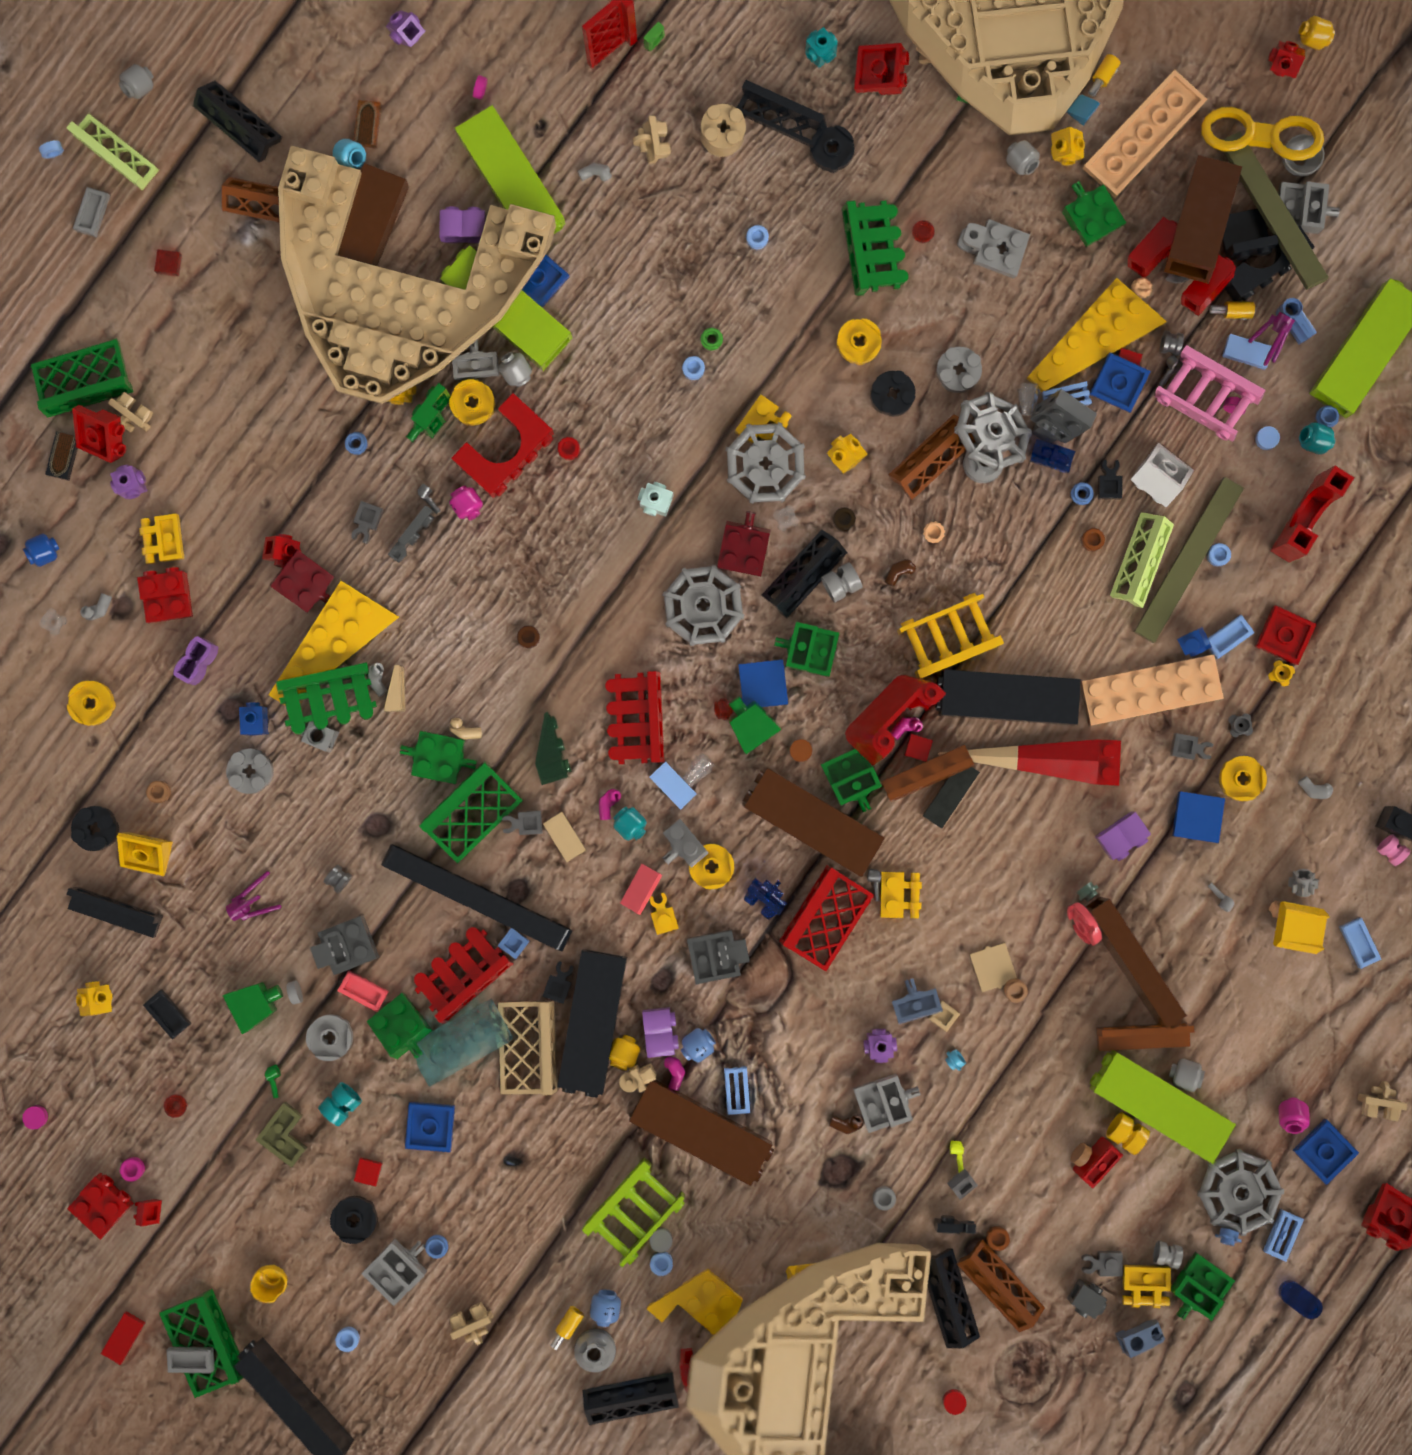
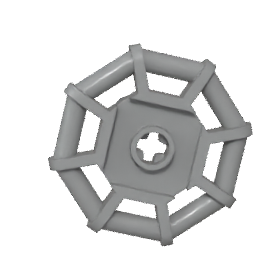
M986 392L983 396L972 400H964L961 403V412L957 426L954 427V432L961 439L968 453L967 457L970 460L975 459L992 467L994 471L999 472L1002 468L1024 462L1032 430L1028 429L1018 410L1019 406L1017 404L1013 405L994 396L992 392ZM985 404L987 409L980 411L977 408ZM998 408H1000V409L1005 410V411H1004L1003 413H1001V412H998L997 410H998ZM969 414L974 417L971 425H967ZM991 427L997 429L998 433L994 434L991 431ZM968 433H972L978 445L976 448L973 445ZM1016 436H1019L1020 438L1018 446L1015 444L1014 438ZM982 450L984 453H987V454L992 453L993 456H994V458H992V457H990V456H988V455H985V454H983V453H981V452H979V451ZM1009 450L1012 453L1011 456L1002 458V452Z
M749 423L729 447H726L728 479L726 480L740 491L751 504H754V502L781 501L782 503L793 489L806 478V475H804L805 445L782 426L783 423L750 425ZM774 433L772 440H757L755 435ZM778 435L792 448L785 451L776 442ZM751 436L753 444L745 452L738 451ZM794 452L795 471L790 470L788 466V455ZM736 455L743 457V471L738 474ZM763 457H768V460L772 461V465H769L767 470H764L763 466H759V461H763ZM786 474L793 475L790 481L780 490L778 483ZM747 476L755 484L753 491L739 478ZM760 486H774L776 492L758 493Z
M714 564L709 567L681 569L682 572L666 592L663 591L662 594L667 621L665 625L667 628L670 627L693 647L697 644L726 642L727 636L745 616L742 611L740 583L737 584ZM709 576L708 582L694 583L691 577ZM714 577L728 587V589L722 591L712 583ZM687 580L690 585L682 596L676 595L675 593ZM730 593L732 594L733 611L726 609L725 596ZM701 599H705L706 603H710V607H707L706 611L697 608V604H700ZM673 600H678L681 604L682 614L675 617ZM725 614L732 616L720 631L717 626L719 621ZM685 619L694 627L693 634L678 622ZM713 627L716 632L715 634L697 635L698 630L701 628Z
M1235 1149V1152L1215 1160L1213 1164L1208 1162V1168L1201 1188L1197 1191V1195L1201 1198L1210 1217V1223L1213 1226L1218 1225L1237 1231L1240 1236H1246L1247 1233L1268 1223L1272 1224L1275 1221L1273 1218L1281 1195L1284 1194V1188H1281L1271 1167L1272 1162L1269 1159L1264 1160L1243 1152L1241 1149ZM1236 1162L1237 1168L1225 1174L1220 1170L1221 1168ZM1243 1162L1257 1166L1258 1169L1255 1172L1244 1169ZM1217 1173L1221 1177L1217 1182V1189L1210 1191ZM1264 1173L1271 1186L1270 1189H1265L1261 1180ZM1240 1187L1247 1190L1244 1193L1245 1197L1242 1199L1240 1196H1236L1237 1189ZM1267 1195H1271L1266 1211L1262 1209L1263 1199H1266ZM1210 1197H1218L1222 1206L1218 1213ZM1258 1212L1262 1215L1246 1223L1247 1217ZM1228 1213L1234 1214L1239 1217V1223L1224 1217Z

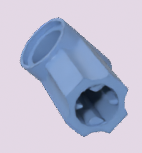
M1289 298L1277 308L1276 316L1281 312L1295 320L1290 333L1297 343L1301 344L1317 332L1302 311V303L1296 298ZM1285 307L1291 308L1293 315L1288 314Z

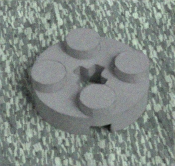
M966 347L949 348L940 357L936 367V374L942 386L954 393H962L973 388L982 374L980 356ZM960 364L965 369V372L957 375L953 366L956 367Z
M243 749L231 756L227 764L226 774L232 788L241 793L255 794L270 784L274 769L271 760L262 751ZM248 765H252V769L256 770L255 774H251V778H248L244 772Z
M335 1014L323 1015L316 1019L309 1026L306 1033V1044L309 1050L315 1054V1057L323 1061L337 1060L347 1054L353 1043V1031L349 1021ZM329 1031L336 1037L332 1044H329L328 1040L324 1039V1035H327Z

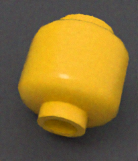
M1312 16L1307 21H1304L1299 28L1301 44L1316 50L1330 45L1335 35L1332 22L1318 16Z
M623 1035V1038L613 1039L609 1056L611 1066L623 1071H627V1068L635 1066L640 1054V1047L635 1044L636 1039L628 1035Z

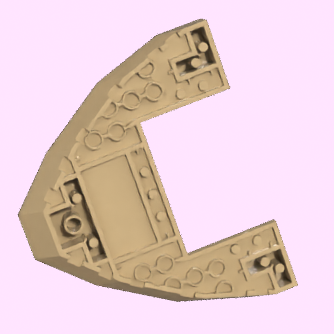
M889 0L906 35L956 93L1008 135L1051 131L1055 128L1090 80L1122 11L1124 0Z
M291 146L278 187L281 260L305 335L336 390L340 393L382 404L440 372L503 318L551 246L556 228L554 216L510 204L509 210L490 205L466 290L337 256L362 173L358 169L338 164L335 157Z
M876 1243L811 1264L742 1309L691 1358L686 1407L726 1455H824L839 1320L924 1322L931 1251L919 1244Z

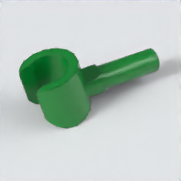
M276 1064L268 1067L265 1072V1078L271 1085L273 1099L279 1097L275 1078L281 1076L280 1069Z

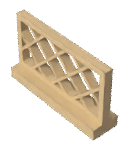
M555 1001L498 1002L501 1094L553 1095L558 1092ZM538 1006V1017L532 1022L524 1012L529 1007ZM504 1007H512L518 1013L511 1022L505 1017ZM520 1016L530 1025L523 1033L513 1025ZM509 1028L519 1036L512 1045L505 1039V1033ZM531 1028L539 1033V1039L534 1045L525 1037ZM521 1039L530 1047L524 1056L514 1048ZM510 1051L520 1059L513 1068L506 1062V1055ZM532 1051L539 1056V1063L535 1068L525 1059ZM522 1062L531 1070L525 1079L515 1071ZM533 1073L540 1079V1088H532L526 1082ZM511 1074L521 1082L515 1089H507V1078Z

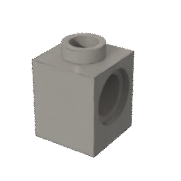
M313 721L309 722V724L306 723L305 731L301 734L303 736L301 741L331 753L339 731L326 727L321 730L323 732L322 740L316 742L314 740V733L319 729L315 727Z

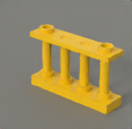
M974 592L963 597L964 602L916 622L912 618L901 623L902 627L897 632L898 634L907 632L920 663L918 665L919 670L915 671L918 679L925 678L1004 644L1001 635L994 637L993 634H990L977 602L985 598L983 594L977 596ZM969 606L982 636V643L976 646L969 642L957 614V610ZM947 614L962 646L960 647L961 652L955 655L952 654V651L949 652L935 620ZM926 623L941 655L939 656L940 661L933 664L931 660L928 661L915 630L916 627Z

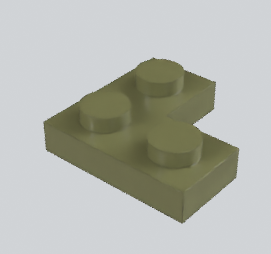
M284 1102L256 1138V1141L292 1168L307 1147L290 1135V1132L303 1115L287 1102Z

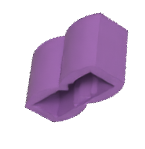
M453 206L440 210L439 237L441 242L479 243L486 221L485 211L479 207H469L468 210L462 211Z
M199 636L192 639L187 646L185 656L175 666L174 676L187 684L197 685L205 676L207 666L216 658L218 646Z
M1132 811L1100 832L1095 838L1111 860L1117 859L1120 861L1130 854L1128 850L1136 846L1139 848L1148 842L1147 837L1151 833L1138 814Z
M670 1007L643 1010L647 1058L675 1055V1049H679L678 1035H673L672 1026H676L675 1012H670Z

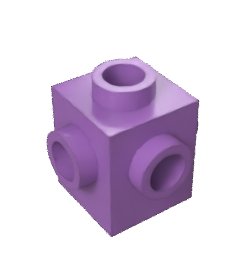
M402 10L395 12L390 17V22L386 25V28L391 32L389 34L390 38L396 44H403L410 48L425 33V30L419 24L420 20L412 12L407 13Z
M122 465L116 468L115 472L110 473L113 480L110 481V484L115 494L125 499H134L140 496L141 493L147 492L145 486L146 479L143 472L132 465Z
M873 1029L872 1033H867V1040H863L864 1053L868 1054L871 1060L875 1059V1063L888 1062V1058H894L893 1052L897 1051L896 1037L892 1038V1034L889 1031L886 1032V1029ZM884 1043L885 1049L878 1050V1044Z

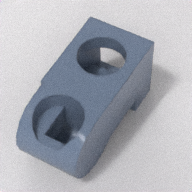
M1148 1320L1127 1331L1121 1330L1115 1333L1122 1352L1130 1358L1154 1348L1165 1340L1157 1320Z

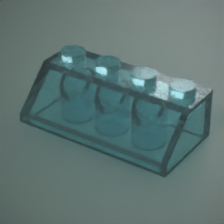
M492 998L435 1029L417 1043L423 1052L422 1055H419L420 1057L416 1058L417 1065L429 1087L504 1046L513 1039Z

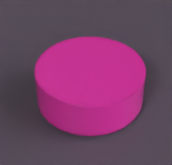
M478 75L473 90L474 98L483 99L487 87V77Z
M1226 398L1223 409L1232 414L1241 398Z
M35 1105L25 1110L22 1120L27 1128L35 1130L46 1124L48 1113L44 1107Z
M137 1157L128 1158L120 1166V1175L129 1182L138 1180L145 1172L143 1161Z

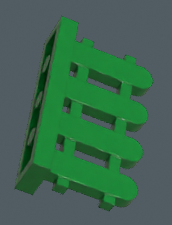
M887 200L881 201L880 205L865 207V202L859 203L858 207H856V201H847L841 210L855 296L864 295L869 288H871L872 292L878 291V287L893 286L894 290L900 289V285L904 284L909 276L905 270L897 269V263H900L905 257L904 250L894 248L893 241H897L902 234L901 229L890 225V220L894 219L898 214V208L893 204L887 205ZM883 220L884 227H868V222ZM886 242L887 249L872 250L871 243ZM890 264L891 271L876 272L875 265Z
M367 662L276 681L278 695L283 694L284 696L279 698L280 703L286 704L289 720H285L286 727L291 726L292 732L300 735L305 731V723L313 721L317 729L323 730L328 726L327 718L335 716L338 723L346 725L350 722V713L358 711L362 719L369 720L373 716V708H376L377 705L376 701L371 702L367 686L371 685V680L365 679V676H368L369 673ZM351 679L352 683L343 684L344 680ZM329 684V688L320 689L321 685ZM306 689L305 693H297V690ZM353 689L357 705L348 707L345 691ZM331 694L334 710L326 712L322 696ZM308 699L312 715L303 717L299 701Z

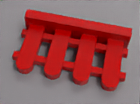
M649 671L647 672V677H644V673H637L635 678H622L621 674H615V679H609L605 684L608 692L616 693V701L609 702L606 706V710L610 715L617 716V724H611L607 728L608 735L618 739V746L611 747L608 751L609 758L618 760L619 764H625V760L641 759V763H648L649 758H651V763H664L661 673ZM638 691V700L623 701L622 692ZM645 691H648V699L645 700ZM646 713H649V722H646ZM639 714V723H624L623 715ZM640 736V745H624V737ZM647 736H650V745H647Z
M475 927L469 928L466 931V937L469 942L465 946L457 942L450 944L449 953L452 957L449 960L445 961L440 957L434 958L431 962L434 973L428 977L427 974L420 972L414 977V983L417 985L414 990L417 994L422 992L432 1005L429 1008L432 1012L438 1011L434 1017L439 1023L446 1024L514 964L508 956L503 955L501 957L499 955L503 951L499 947L494 949L485 938L488 933L484 929L480 932ZM473 947L484 958L479 964L468 953ZM455 962L466 972V975L461 979L451 969ZM489 964L491 967L484 972L482 969ZM438 977L449 988L444 994L433 983ZM469 980H472L473 982L468 987H466L465 984ZM454 994L455 998L449 1002L448 999Z

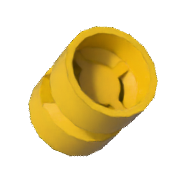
M1123 1112L1115 1116L1106 1132V1137L1116 1144L1122 1143V1147L1133 1155L1138 1154L1143 1149L1150 1136V1130L1139 1123L1134 1124V1120Z

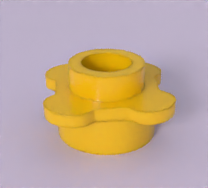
M1281 660L1275 661L1272 672L1268 674L1269 680L1277 681L1283 687L1290 684L1289 680L1295 673L1294 667L1283 664Z

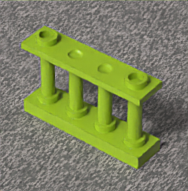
M645 1157L582 1227V1231L587 1236L592 1232L595 1234L598 1232L623 1255L619 1262L622 1268L626 1263L630 1265L639 1255L637 1251L673 1211L675 1213L679 1212L685 1204L683 1201L685 1194L682 1191L675 1197L650 1174L651 1162ZM639 1180L641 1182L645 1181L669 1203L668 1207L661 1214L635 1192L636 1188L633 1186ZM623 1197L629 1198L654 1221L646 1231L642 1230L619 1208L620 1205L618 1203ZM608 1214L615 1216L638 1238L630 1249L604 1226L603 1220Z

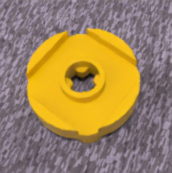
M852 319L847 321L839 330L836 346L840 355L846 361L857 365H864L878 355L882 344L881 333L877 325L868 319ZM864 337L863 343L865 345L856 346L854 338Z
M468 379L456 385L452 395H450L449 405L453 415L462 424L475 426L486 422L494 414L495 398L491 389L486 384L478 382V380ZM470 397H473L474 400L478 399V403L474 408L466 406Z
M82 681L76 684L68 695L67 710L69 715L77 723L87 726L104 723L109 719L116 707L111 690L103 683L97 681ZM88 698L95 699L94 708L86 707Z
M1238 756L1223 764L1219 774V783L1224 795L1236 801H1250L1255 799L1265 789L1267 775L1263 766L1256 759L1249 756ZM1241 772H1244V776L1248 777V781H1245L1244 785H1241L1240 781L1237 780Z
M717 844L703 845L708 854L692 868L689 866L690 875L698 885L705 889L721 888L730 881L734 873V860L726 848ZM709 860H713L715 864L718 863L715 873H710L709 869H705V865L709 864Z

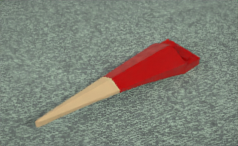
M1095 739L968 750L973 762L1094 785L1119 786L1121 740ZM940 752L938 755L940 756L947 752Z

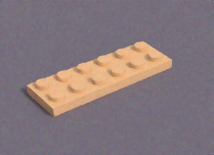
M1174 70L1082 169L1101 186L1104 184L1107 191L1116 198L1208 99Z
M1214 655L1081 681V690L1089 726L1224 699Z

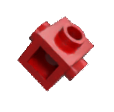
M1279 41L1277 47L1272 48L1268 57L1270 70L1277 76L1285 77L1286 75L1296 79L1305 59V49L1300 48L1298 44L1292 41Z
M286 534L265 537L262 559L274 562V566L283 567L296 549L301 552L300 542L292 540L293 536Z

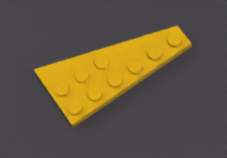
M1116 278L1030 373L1027 379L1041 392L1050 390L1073 375L1103 360L1108 356V353L1113 354L1133 341L1163 326L1167 321Z
M341 580L277 681L336 669L397 620L399 616ZM275 684L269 696L280 702L279 698L284 696L283 694L278 695ZM306 689L297 690L298 694L306 692Z

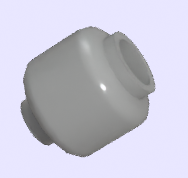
M137 64L131 65L120 74L119 87L127 97L140 99L153 89V75L145 66L142 68Z
M1028 141L1014 142L1007 150L1006 162L1019 175L1033 173L1040 163L1039 152Z
M509 352L501 358L502 362L498 370L508 385L521 387L531 379L532 368L521 353L513 354Z
M1182 1058L1178 1061V1064H1172L1169 1077L1173 1078V1085L1175 1087L1194 1092L1197 1088H1201L1205 1071L1202 1070L1201 1064Z

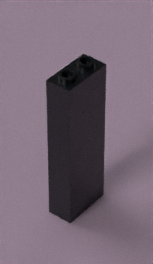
M945 669L937 677V685L946 693L935 704V710L939 711V716L1078 725L1081 679Z
M586 949L581 951L557 1086L562 1088V1092L575 1094L576 1091L585 1092V1096L598 1098V1095H603L609 1056L627 963L626 956Z
M263 1337L257 1343L252 1340L237 1356L239 1361L234 1366L236 1370L312 1455H346L354 1441L351 1435Z

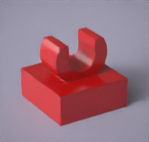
M151 1199L135 1202V1206H137V1214L133 1215V1218L136 1219L135 1225L143 1227L159 1224L162 1200Z

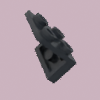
M1257 208L1229 214L1222 240L1225 255L1229 259L1240 261L1253 255L1264 256L1272 253V250L1279 244L1277 235L1268 236L1266 223Z

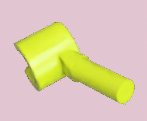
M950 1141V1154L957 1155L958 1172L960 1173L964 1170L962 1160L964 1148L960 1141Z

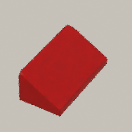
M1103 1136L1091 1147L1092 1154L1089 1160L1083 1166L1078 1167L1075 1165L1073 1167V1171L1092 1189L1124 1156Z

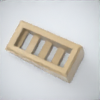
M394 665L384 711L405 712L404 667Z

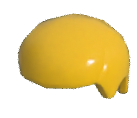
M274 1264L262 1266L252 1277L250 1292L256 1300L262 1303L275 1302L285 1292L288 1277L282 1268Z

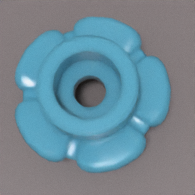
M957 1049L947 1052L948 1057L945 1060L952 1070L957 1069L961 1071V1068L966 1065L964 1057Z

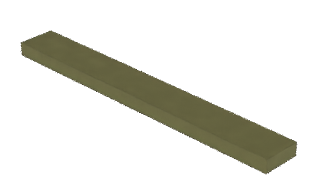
M1240 131L1222 140L1235 141L1243 135ZM1247 145L1245 148L1233 152H1224L1230 163L1242 166L1239 177L1240 181L1272 234L1277 235L1279 246L1305 289L1308 290L1327 281L1329 278L1250 146Z
M1226 477L1221 480L1134 633L1151 643L1156 642L1244 490L1242 486Z

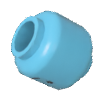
M341 139L334 145L332 156L335 157L338 164L358 170L361 169L366 161V152L360 143L351 139Z

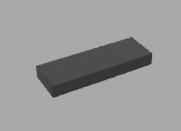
M971 767L947 778L923 814V817L942 829L980 772Z

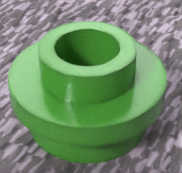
M708 328L701 334V344L707 350H717L723 343V335L716 328ZM713 336L716 338V341L714 343L708 342V338Z

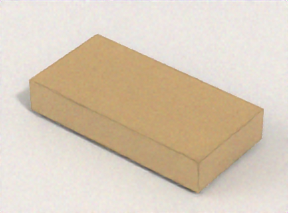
M563 812L543 823L566 862L586 851V848Z

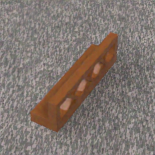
M229 177L222 184V211L279 222V215H276L270 208L272 205H279L278 187ZM228 195L235 196L241 205L238 207L229 205ZM251 200L258 201L263 209L256 211L248 203Z
M953 414L888 474L892 481L902 487L911 500L966 451L963 443L958 444L959 436L954 432V427L958 423V416ZM968 433L972 443H974L975 439L972 433ZM947 448H951L950 455L946 459H942L943 452ZM931 463H935L933 471L930 474H925L927 467ZM914 479H918L917 486L910 490L908 484Z
M963 745L881 782L892 803L974 767V762L966 746Z
M1182 1023L1174 1029H1171V1027L1167 1029L1159 1024L1096 1027L1097 1049L1099 1051L1191 1047L1190 1033H1194V1026L1189 1023Z
M984 1240L978 1241L972 1252L960 1258L957 1265L1018 1332L1034 1327L1045 1307ZM981 1250L986 1254L987 1263H984L978 1256ZM995 1268H999L1002 1272L1003 1280L996 1276ZM1010 1285H1014L1017 1288L1019 1297H1015L1012 1294ZM1026 1302H1030L1036 1309L1033 1315L1027 1310Z

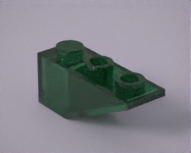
M549 712L544 713L535 761L543 786L570 778L568 773L572 772L569 760H564L562 751L565 750L561 737L557 738L555 729H558L555 715L551 716Z

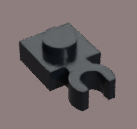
M1107 460L1102 461L1101 470L1104 475L1098 477V499H1122V476H1116V471L1120 467L1119 460L1114 461L1113 469L1107 467Z
M559 961L556 966L557 977L549 976L542 997L564 1004L572 983L566 981V977L572 974L573 966L570 965L568 972H562L560 969L562 962Z
M942 1215L941 1219L935 1218L934 1228L937 1233L960 1234V1232L976 1234V1224H974V1221H958V1219L950 1215Z

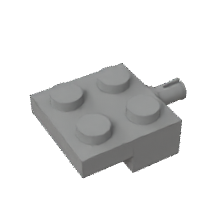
M1308 181L1305 184L1281 182L1279 184V196L1296 224L1300 225L1304 232L1319 234L1324 229L1326 216H1339V207L1327 206L1329 184Z
M897 1074L853 1088L868 1133L913 1120L908 1107V1099L921 1096L918 1086L905 1091L900 1084Z
M394 1239L361 1273L393 1306L427 1272L416 1257L425 1248L424 1244L421 1245V1241H417L409 1250Z

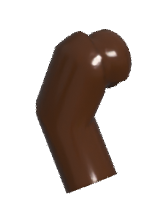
M908 559L893 564L885 583L895 587L900 575L905 573L913 574L915 572V564Z
M833 1115L829 1126L844 1134H851L862 1128L864 1120L860 1115H854L845 1120Z

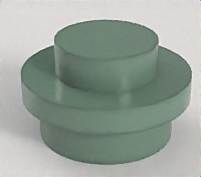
M1089 882L1077 892L1080 896L1079 900L1089 902L1098 895L1096 890L1099 887Z

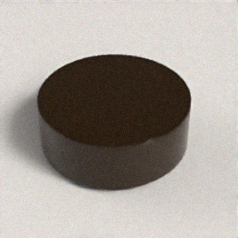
M846 507L838 509L833 516L834 526L841 531L851 529L856 521L854 512Z

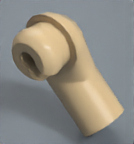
M453 718L450 721V731L463 740L482 738L481 727L466 728L462 725L463 722L460 718Z

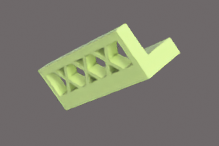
M89 113L79 126L73 121L67 126V129L74 137L141 190L147 186L159 171L156 166ZM91 122L97 126V135H89L84 131ZM102 139H114V148L106 149L103 146ZM130 152L132 162L121 161L119 153ZM146 165L150 170L142 178L137 173L136 166Z
M1141 512L1110 594L1112 598L1129 601L1136 607H1144L1174 526L1165 516ZM1146 519L1154 521L1152 528L1145 532L1143 527ZM1144 540L1146 543L1144 549L1137 553L1135 550L1137 544ZM1136 561L1138 564L1137 569L1129 574V565ZM1129 582L1130 588L1127 595L1119 593L1121 586Z

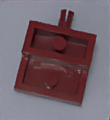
M746 511L744 524L726 521L717 568L761 577L771 529L753 526L756 513L752 512L751 520H749L751 511Z
M296 549L269 586L308 613L319 600L325 604L328 602L327 599L331 596L326 593V590L334 576Z

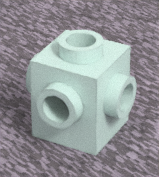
M654 482L653 484L647 483L646 488H641L638 500L641 501L640 507L644 509V513L651 516L660 514L666 517L674 495L672 491L666 490L665 485ZM654 497L658 498L656 501L651 500Z

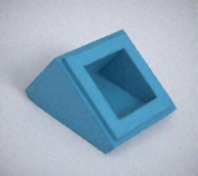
M1080 94L1066 113L1084 126L1097 110L1100 103Z

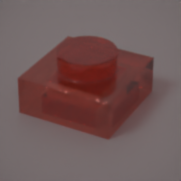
M157 249L154 271L157 274L179 276L182 254L180 252Z

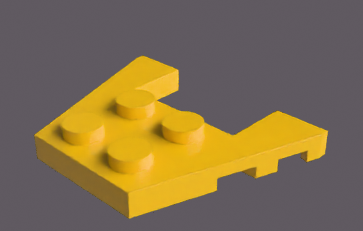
M707 1268L684 1282L680 1287L666 1293L657 1301L650 1303L647 1306V1310L659 1321L663 1322L673 1309L679 1305L713 1334L710 1338L712 1339L738 1314L743 1298Z

